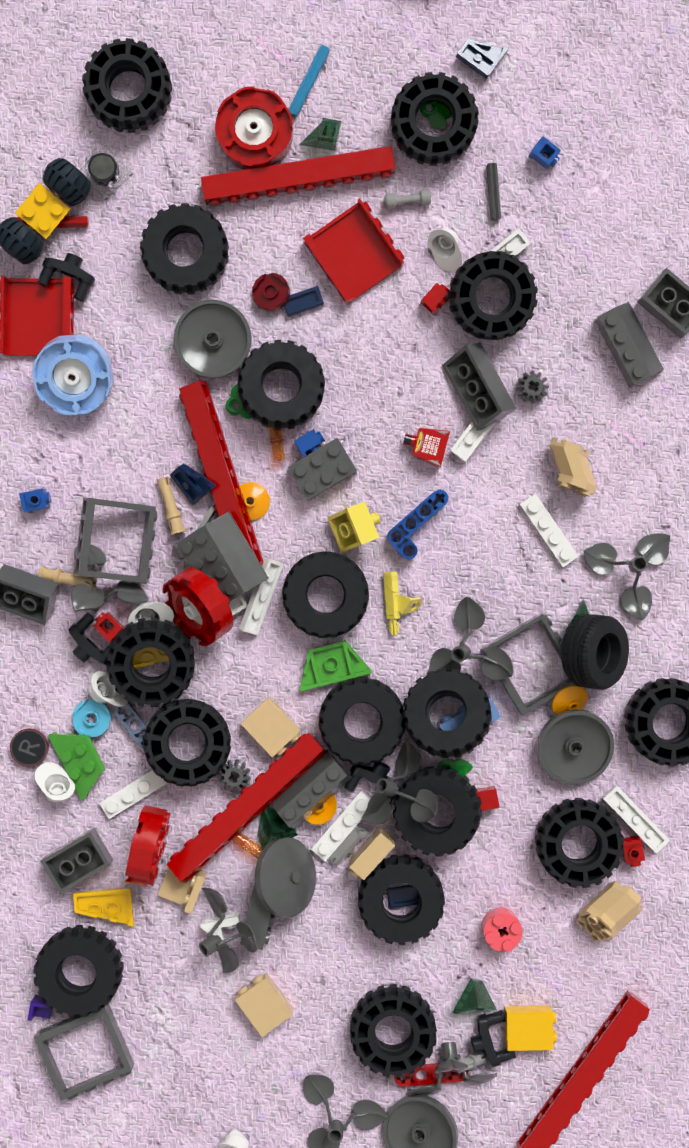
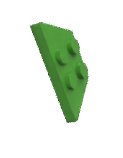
M346 640L309 649L300 691L371 674L372 671Z
M53 732L48 737L67 774L73 780L75 790L82 801L88 797V793L96 785L98 778L106 768L89 735H75L74 733L57 734V732Z

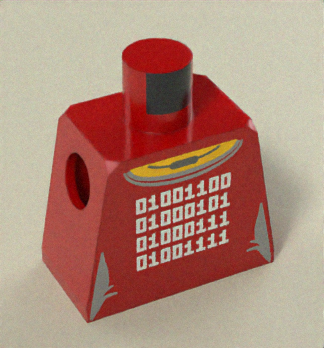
M419 428L417 436L405 433L403 445L413 447L412 456L440 468L450 431Z

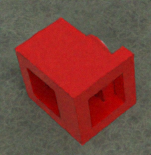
M436 283L422 298L420 304L435 316L438 311L437 306L441 308L447 302L446 296L450 290L445 285Z
M102 612L95 619L96 623L93 625L108 642H112L116 634L120 630L125 629L124 625L110 612L106 614ZM107 622L112 623L111 629L106 627Z
M638 835L624 838V844H622L624 849L623 861L626 865L630 864V867L640 866L641 861H645L642 839ZM636 850L637 854L631 856V852Z

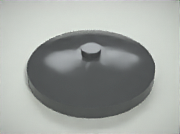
M205 300L192 305L181 315L175 327L174 346L179 359L191 372L202 377L221 378L232 374L242 366V362L248 357L251 349L252 337L247 320L237 308L224 301Z
M570 709L553 716L544 725L537 740V755L542 767L553 779L565 784H583L597 778L608 767L614 753V739L608 725L595 713L583 709Z
M278 838L264 847L257 860L255 868L257 895L265 909L275 916L293 917L300 914L309 905L315 891V864L311 853L302 842L294 838Z
M414 1094L399 1099L389 1109L387 1119L383 1122L382 1133L386 1148H457L458 1129L453 1116L442 1103L426 1095Z

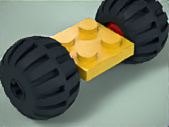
M64 158L53 160L46 166L43 172V183L53 193L41 183H38L15 212L27 225L15 217H10L0 223V246L22 264H29L35 261L43 249L42 239L33 230L37 231L47 240L71 210L61 200L71 206H75L84 201L90 192L91 183L89 179Z

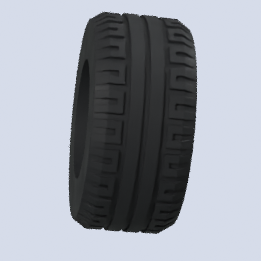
M584 614L569 625L562 641L561 663L566 676L574 685L598 690L610 688L620 680L627 666L629 641L624 627L617 619L611 616Z

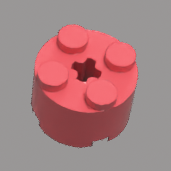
M499 907L492 911L490 910L484 916L482 932L487 944L497 951H512L522 938V926L514 912L507 908ZM503 927H505V930L499 932L498 929H502Z

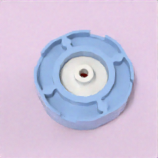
M80 334L58 336L49 341L38 354L32 369L35 391L42 402L45 401L54 408V411L64 415L87 414L97 409L107 397L113 383L111 359L106 350L95 340Z

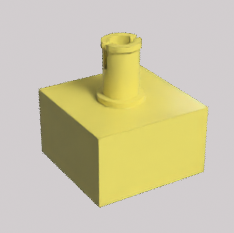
M365 501L327 517L341 553L379 538L375 525L380 523V517L376 512L369 513Z

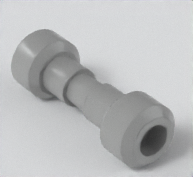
M426 189L408 196H396L394 193L386 194L384 196L385 208L387 210L395 209L399 205L408 203H420L422 206L430 205L431 192Z

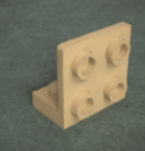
M168 868L158 896L186 906L184 912L191 914L207 873L200 870L187 883H183Z

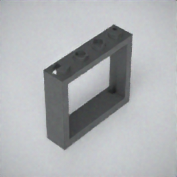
M83 497L74 575L147 583L151 573L149 560L153 556L151 544L155 538L153 527L154 522L157 520L156 506ZM95 505L146 511L138 576L87 571Z
M540 613L481 649L487 656L490 648L499 646L538 622L560 659V642H562V639L557 631L553 632L550 626L553 624L548 616ZM504 678L500 680L521 715L555 697L561 689L574 685L569 679H566L524 704L510 679Z
M109 1004L103 1006L97 1013L90 1012L89 1016L81 1017L78 1014L75 1017L64 1019L37 1031L34 1036L61 1101L66 1098L71 1100L83 1091L90 1092L101 1083L106 1085L118 1076L125 1077L131 1073L135 1064ZM103 1017L123 1065L66 1088L46 1040Z

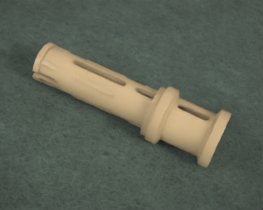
M169 477L157 479L166 511L165 520L168 521L171 530L170 536L186 532V528L183 527L181 520L182 513L178 511Z
M42 566L38 572L39 577L59 583L58 586L62 584L73 586L86 584L91 589H95L97 584L89 583L97 582V578L64 573L62 569L51 570L46 566Z

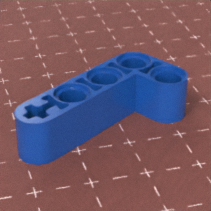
M444 490L434 491L388 532L387 540L404 559H413L418 552L416 545L409 536L448 502V494ZM435 494H442L444 496L442 498L443 503H436L434 506L437 509L434 510L433 506L427 501L430 500L432 503L436 499ZM422 506H427L430 509V514L426 517L420 514L419 510ZM409 518L413 519L416 523L413 529H408L405 526V521ZM393 531H398L401 534L400 541L394 542L391 540V533ZM407 545L412 546L414 549V553L409 557L403 553V549Z

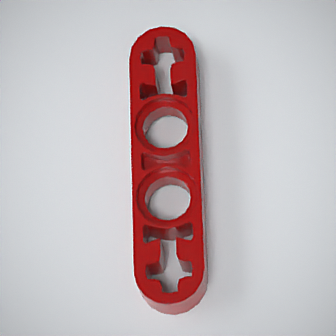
M440 1063L424 1064L421 1068L419 1066L416 1067L415 1072H413L414 1080H411V1076H409L411 1074H408V1072L404 1073L405 1080H401L400 1077L394 1075L395 1083L399 1086L436 1084L438 1077L435 1075V1067L440 1065ZM419 1070H424L427 1073L424 1079L416 1077V1073ZM451 1071L452 1076H449V1072H446L441 1078V1083L461 1082L465 1080L462 1072L461 1075H457L456 1071Z

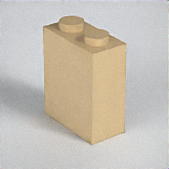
M270 696L241 722V725L271 757L274 755L280 756L286 750L285 745L289 741L293 743L300 737L299 732L301 729Z
M380 825L349 858L350 872L357 879L360 877L365 880L395 847L394 838Z
M267 972L263 975L258 974L253 978L250 985H243L236 991V1003L261 1037L293 1015V1007Z

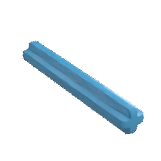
M325 45L319 47L288 109L293 117L298 116L330 52V49Z

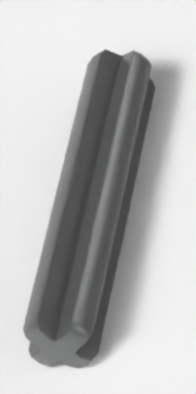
M488 163L486 169L491 221H498L501 219L497 164Z

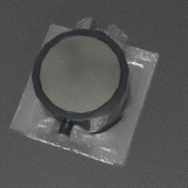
M107 145L100 151H92V155L86 157L85 165L80 169L89 179L91 186L105 201L133 175Z

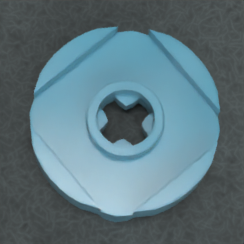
M93 699L84 700L79 703L72 715L75 730L79 734H87L89 737L102 735L107 731L112 720V714L105 703H98ZM89 713H90L91 715H92V714H95V715H96V717H95L96 722H93V721H92V722L89 723V722H88L89 717H88L87 715H88Z

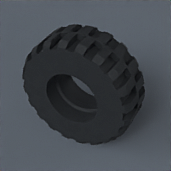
M126 38V41L115 39L111 44L105 43L101 45L102 49L98 52L95 50L91 55V61H87L84 67L86 73L82 76L84 84L83 93L96 118L101 120L108 128L114 127L115 131L118 132L127 130L128 133H135L136 129L144 131L148 129L147 126L151 123L155 125L159 122L158 117L165 115L167 111L166 106L170 104L172 98L170 94L172 83L163 58L158 55V52L153 47L148 48L145 42L138 41L136 43L131 38ZM127 71L141 74L145 79V87L138 97L130 101H121L111 95L110 87L116 76Z
M427 72L425 76L420 77L418 75L414 77L410 83H406L402 87L392 106L391 127L393 138L397 141V146L406 153L409 159L413 158L422 165L424 163H428L430 166H437L440 163L445 165L453 159H458L469 148L478 127L479 111L478 106L475 104L476 99L473 93L470 94L468 91L469 87L465 83L461 84L458 82L457 77L452 75L450 78L445 76L446 73L439 72L438 75ZM433 101L447 107L453 118L450 130L446 134L436 137L423 133L416 123V115L419 109Z
M181 203V206L169 205V209L165 211L161 209L156 212L157 216L154 219L151 217L147 222V229H143V240L140 242L142 261L153 280L165 290H171L175 294L180 295L182 293L192 295L199 290L203 292L207 290L209 285H214L218 281L217 278L223 275L224 267L228 263L229 245L225 231L213 214L208 210H203L201 206L194 205L193 207L189 206V203ZM182 233L195 234L203 245L201 257L189 266L175 265L170 261L167 254V247L170 241Z
M488 251L469 258L456 270V274L450 282V292H448V299H450L449 308L455 317L454 320L465 332L479 339L501 340L515 335L516 332L526 326L527 321L531 320L534 315V307H537L536 293H538V287L535 286V277L533 273L529 272V267L525 262L522 263L518 260L517 256L509 255L503 251ZM490 277L503 280L510 292L508 306L505 310L495 315L483 312L478 307L475 299L478 285L484 279Z
M274 340V343L269 344L265 342L261 344L260 348H254L250 352V356L246 357L242 362V367L238 373V393L244 410L251 415L255 422L258 421L267 428L269 426L274 427L275 430H281V428H288L289 430L295 428L296 425L306 423L310 417L312 418L315 415L324 395L325 377L323 376L321 364L316 360L317 357L313 353H309L305 346L295 345V342L290 340L287 343L281 342V340ZM276 369H286L293 372L297 376L300 385L297 395L285 402L270 399L263 389L264 378L269 372Z
M329 551L312 553L295 563L287 574L282 589L283 606L288 618L298 629L318 638H334L349 632L360 622L369 602L368 583L362 570L348 557ZM323 576L336 579L342 585L344 591L342 604L336 610L329 613L315 610L310 605L307 596L310 584L315 579Z
M151 617V620L141 618L136 623L130 622L126 625L125 629L120 630L116 634L115 639L110 645L106 665L111 685H115V691L119 695H125V700L130 703L135 701L138 703V706L144 707V704L151 707H158L160 703L167 705L171 703V699H178L182 695V691L187 690L190 685L195 667L194 648L190 644L189 637L182 633V629L179 626H172L168 620L162 622L158 621V618ZM147 647L160 649L169 658V668L160 676L148 677L142 675L133 666L135 653Z
M446 668L439 669L438 672L430 671L424 678H418L416 685L408 690L409 695L405 698L403 704V719L405 720L407 732L420 749L432 756H441V758L445 759L454 756L458 758L467 752L468 754L474 751L473 748L484 741L483 738L488 734L489 725L492 720L491 705L482 685L474 680L470 674L461 673L457 669L451 671ZM442 697H456L465 706L466 715L463 723L450 731L437 729L430 721L429 711L431 706Z
M367 677L348 679L337 684L327 694L322 703L319 714V730L322 740L327 745L329 751L338 756V759L351 762L353 765L364 764V766L371 765V763L376 761L377 763L381 762L383 758L388 755L390 756L402 741L401 738L405 732L404 709L397 694L388 685L379 680ZM357 703L372 705L380 715V726L377 732L365 739L353 737L344 726V716L347 710Z
M659 678L654 682L650 681L644 684L645 687L638 689L634 693L635 697L633 700H629L627 704L629 709L625 711L624 718H626V724L624 725L625 731L628 732L630 743L634 745L641 755L656 764L668 766L688 764L689 683L675 678ZM667 704H675L681 707L685 713V727L673 739L660 738L653 728L654 716L661 707Z
M181 699L162 706L152 716L145 730L143 748L146 760L157 776L169 784L172 783L180 787H193L208 782L225 766L230 754L231 736L226 721L214 707L200 700ZM184 724L197 726L203 732L206 742L201 755L189 761L178 759L169 748L171 733L175 728Z
M429 766L423 770H418L410 776L398 790L416 798L419 790L427 789L434 794L447 798L453 805L455 817L453 822L446 827H437L428 822L421 823L415 821L410 811L414 801L399 795L394 799L393 805L395 809L393 810V818L397 821L395 824L397 831H401L403 834L401 838L405 842L408 841L412 844L411 848L422 850V854L429 855L434 853L437 857L443 856L445 853L448 855L454 854L458 849H463L478 830L482 817V810L480 808L482 804L481 798L476 794L477 789L475 785L471 786L468 782L470 779L465 775L463 777L459 775L458 770L453 768L448 770L446 766H439L438 768Z
M583 798L562 800L563 803L551 806L552 810L548 813L545 812L542 816V822L537 825L536 829L538 832L535 835L537 856L549 875L561 884L566 883L569 887L577 888V886L589 888L590 884L593 883L599 885L602 883L603 878H610L613 875L611 871L614 868L617 869L620 865L619 858L623 857L624 849L622 848V844H624V836L621 834L622 829L615 817L595 801L584 800ZM576 826H587L596 835L595 848L588 856L582 859H571L565 855L562 849V840L565 834Z
M397 854L390 855V858L383 859L365 880L361 879V885L358 889V906L361 919L365 922L366 928L374 933L375 937L385 939L386 943L398 942V945H405V942L410 941L412 944L417 943L421 937L425 939L430 935L432 929L435 930L439 925L438 921L444 913L445 898L440 879L433 871V868L429 864L423 863V860L418 857L412 858L408 854H403V856H397ZM397 883L409 884L419 894L417 907L405 915L392 914L386 910L383 904L384 892L390 886Z
M76 925L74 928L66 927L61 932H56L37 955V962L33 969V973L36 974L34 984L36 987H39L37 993L40 998L46 1000L45 1004L49 1008L52 1006L61 1015L62 1013H67L68 1017H75L80 1014L81 1017L89 1016L90 1012H99L103 1006H107L112 1000L122 981L124 964L121 961V951L115 948L116 942L113 939L109 940L106 937L107 933L96 931V927L89 926L88 928H83V925ZM73 955L87 958L95 968V980L85 986L72 984L63 974V961Z
M390 984V987L386 988L382 985L377 987V990L374 992L370 990L366 993L364 999L361 998L358 1001L357 1008L353 1010L351 1015L350 1039L355 1055L360 1057V1062L364 1066L368 1065L370 1067V1071L375 1074L380 1072L385 1077L390 1075L402 1077L403 1073L408 1072V1074L415 1072L416 1067L419 1066L421 1068L426 1063L425 1059L430 1058L433 1053V1046L436 1045L437 1039L434 1014L428 1002L423 1000L421 994L417 991L412 992L409 987L404 985L402 988L397 987V984ZM388 1016H399L410 1023L411 1033L402 1043L389 1045L376 1037L375 1027L378 1022Z

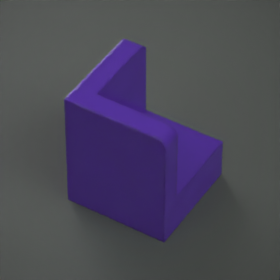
M35 995L30 1002L29 1021H32L34 1017L51 1018L53 1007L49 1008L45 1004L46 1000L40 998L39 995Z

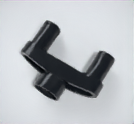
M67 253L64 261L45 258L37 283L48 287L53 273L56 271L79 281L74 298L84 302L90 287H93L95 278L80 268L83 262L82 258Z
M86 612L76 624L73 623L68 629L78 644L72 652L84 663L92 657L98 662L107 665V655L111 643L104 650H101L85 635L84 631L95 620L90 613Z
M377 761L374 762L372 767L362 764L352 765L350 769V776L352 778L344 785V788L354 792L361 778L376 784L379 779H387L389 777L387 775L391 768L383 762L377 763Z
M502 1010L487 1015L485 1013L478 1015L477 1026L479 1034L470 1037L474 1053L485 1052L493 1068L500 1066L502 1062L516 1058L515 1051H507V1048L496 1051L490 1036V1026L505 1022Z

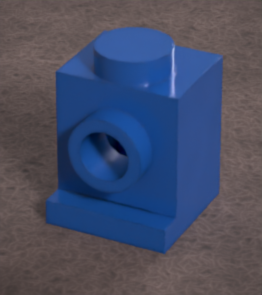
M542 136L528 157L533 158L545 169H548L549 166L554 167L560 159L558 155L561 150ZM542 154H547L548 159L545 158Z
M313 429L294 440L304 458L307 456V452L312 453L319 449V445L325 442L320 431L316 433Z
M42 488L19 493L22 509L25 513L50 508L51 497L49 492H46V489ZM36 496L38 502L34 504L32 499Z

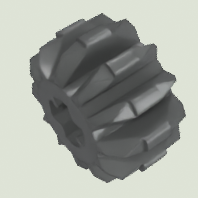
M534 370L530 371V377L525 372L523 373L524 379L519 378L517 380L522 384L516 386L517 390H522L518 397L524 394V402L530 398L531 404H534L535 398L540 402L542 401L541 395L547 396L548 393L543 389H548L549 385H543L547 378L545 377L541 380V372L536 377ZM530 384L536 385V388L534 390H529L528 387L530 386Z
M239 759L235 760V765H233L231 760H228V766H223L222 769L224 771L218 773V775L223 776L219 779V783L226 782L223 786L224 789L231 786L230 792H233L235 787L240 792L242 790L241 785L244 787L248 786L245 780L251 779V776L245 775L250 772V768L243 769L246 765L245 762L239 766ZM233 771H235V774H239L237 780H234V777H230Z

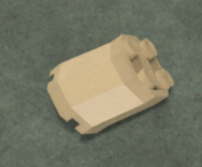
M551 438L549 449L558 472L556 482H558L557 487L564 490L574 489L576 490L575 494L582 497L593 495L597 486L587 460L590 451H583L584 447L562 439L561 443L557 442L558 438Z
M618 881L608 883L598 895L580 910L577 924L584 928L590 934V937L597 942L600 940H612L643 909V906H640L642 902L641 897L631 887L625 885L623 888L619 886L621 883Z

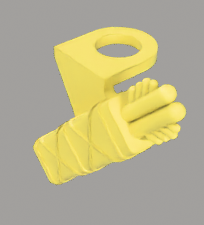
M396 571L383 573L386 619H390L388 628L392 636L398 635L399 623L397 619L401 618L400 614L412 613L422 604V600L419 597L410 598L399 594Z

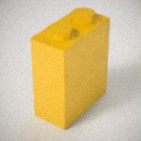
M551 1006L505 1007V1045L507 1051L554 1050V1043H557L556 1031H553V1024H556V1013L552 1011Z

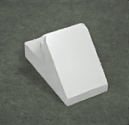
M240 912L226 914L225 919L213 935H219L222 940H225L224 927L226 929L235 928L236 924L241 921ZM220 918L203 919L201 929L209 933Z

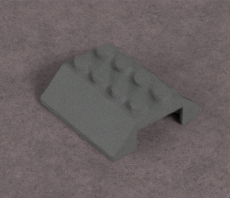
M230 511L202 526L172 547L176 554H180L178 556L179 560L184 559L186 562L185 569L194 567L205 573L208 577L214 578L222 594H225L230 601L269 579Z

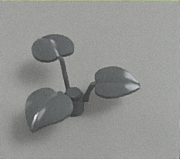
M655 533L644 536L637 544V551L643 556H637L630 561L616 562L617 552L608 543H597L584 550V558L587 565L597 574H610L613 571V565H628L629 570L636 573L633 589H626L623 592L621 605L627 613L639 620L646 618L652 605L650 590L645 586L637 588L641 572L647 568L648 563L659 565L667 559L670 535Z
M90 544L88 567L94 566V571L98 572V565L106 563V556L100 548ZM76 547V549H75V551H74L75 559H76L77 547ZM120 581L117 584V588L113 589L106 596L103 590L99 588L91 589L86 584H78L72 590L71 601L74 612L82 610L98 611L103 602H107L108 598L114 593H117V598L120 601L129 604L145 603L148 601V597L137 583Z
M470 597L463 598L455 612V623L459 629L464 630L468 628V631L459 643L460 645L453 650L440 648L434 652L428 672H438L442 668L451 671L453 669L461 671L460 662L466 659H485L482 662L481 668L483 674L492 680L512 677L514 670L511 658L500 648H490L487 656L471 654V650L465 645V642L471 633V628L479 629L485 622V612Z
M405 740L396 760L395 770L400 776L388 777L387 779L381 778L377 781V793L371 797L367 809L361 817L363 820L372 824L387 822L393 813L390 797L396 794L414 801L410 811L415 821L423 823L435 817L438 810V801L432 791L421 789L417 793L416 798L399 792L398 785L394 782L395 780L407 778L408 774H415L420 768L421 754L409 741Z
M204 887L202 890L214 913L220 919L213 929L206 934L207 939L199 943V948L206 957L218 951L222 961L223 973H230L239 967V960L234 950L229 948L226 943L241 937L244 947L252 953L258 950V943L253 929L244 921L236 924L239 933L225 940H222L219 935H213L225 919L224 913L227 912V906L218 891Z
M456 1042L441 1044L442 1056L440 1057V1065L435 1067V1071L439 1072L437 1083L414 1090L408 1089L409 1093L420 1095L438 1093L442 1091L440 1087L442 1072L461 1071L468 1068L467 1064L459 1061L461 1059L460 1054H457ZM466 1071L462 1072L465 1077L464 1083L470 1085L483 1084L497 1077V1073H481L471 1076Z
M308 1075L304 1079L303 1091L306 1099L314 1105H318L324 1100L329 1123L328 1131L324 1128H317L309 1134V1148H339L340 1141L343 1139V1131L347 1130V1126L353 1118L355 1125L361 1130H371L387 1119L385 1110L378 1103L365 1099L353 1105L354 1114L350 1115L344 1125L337 1119L332 1120L327 1098L334 1094V1083L332 1080L324 1075Z

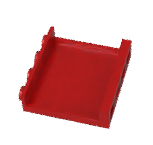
M360 198L354 206L312 235L308 234L303 237V243L346 305L404 265L403 259H405L399 249L396 250L392 245L394 242L391 236L382 231L381 228L383 226L377 217L373 218L370 212L372 210L366 201L363 203Z
M1 276L0 353L2 355L38 356L43 347L52 339L58 336L74 335V279L72 277L51 279L48 287L37 283L38 278H6Z

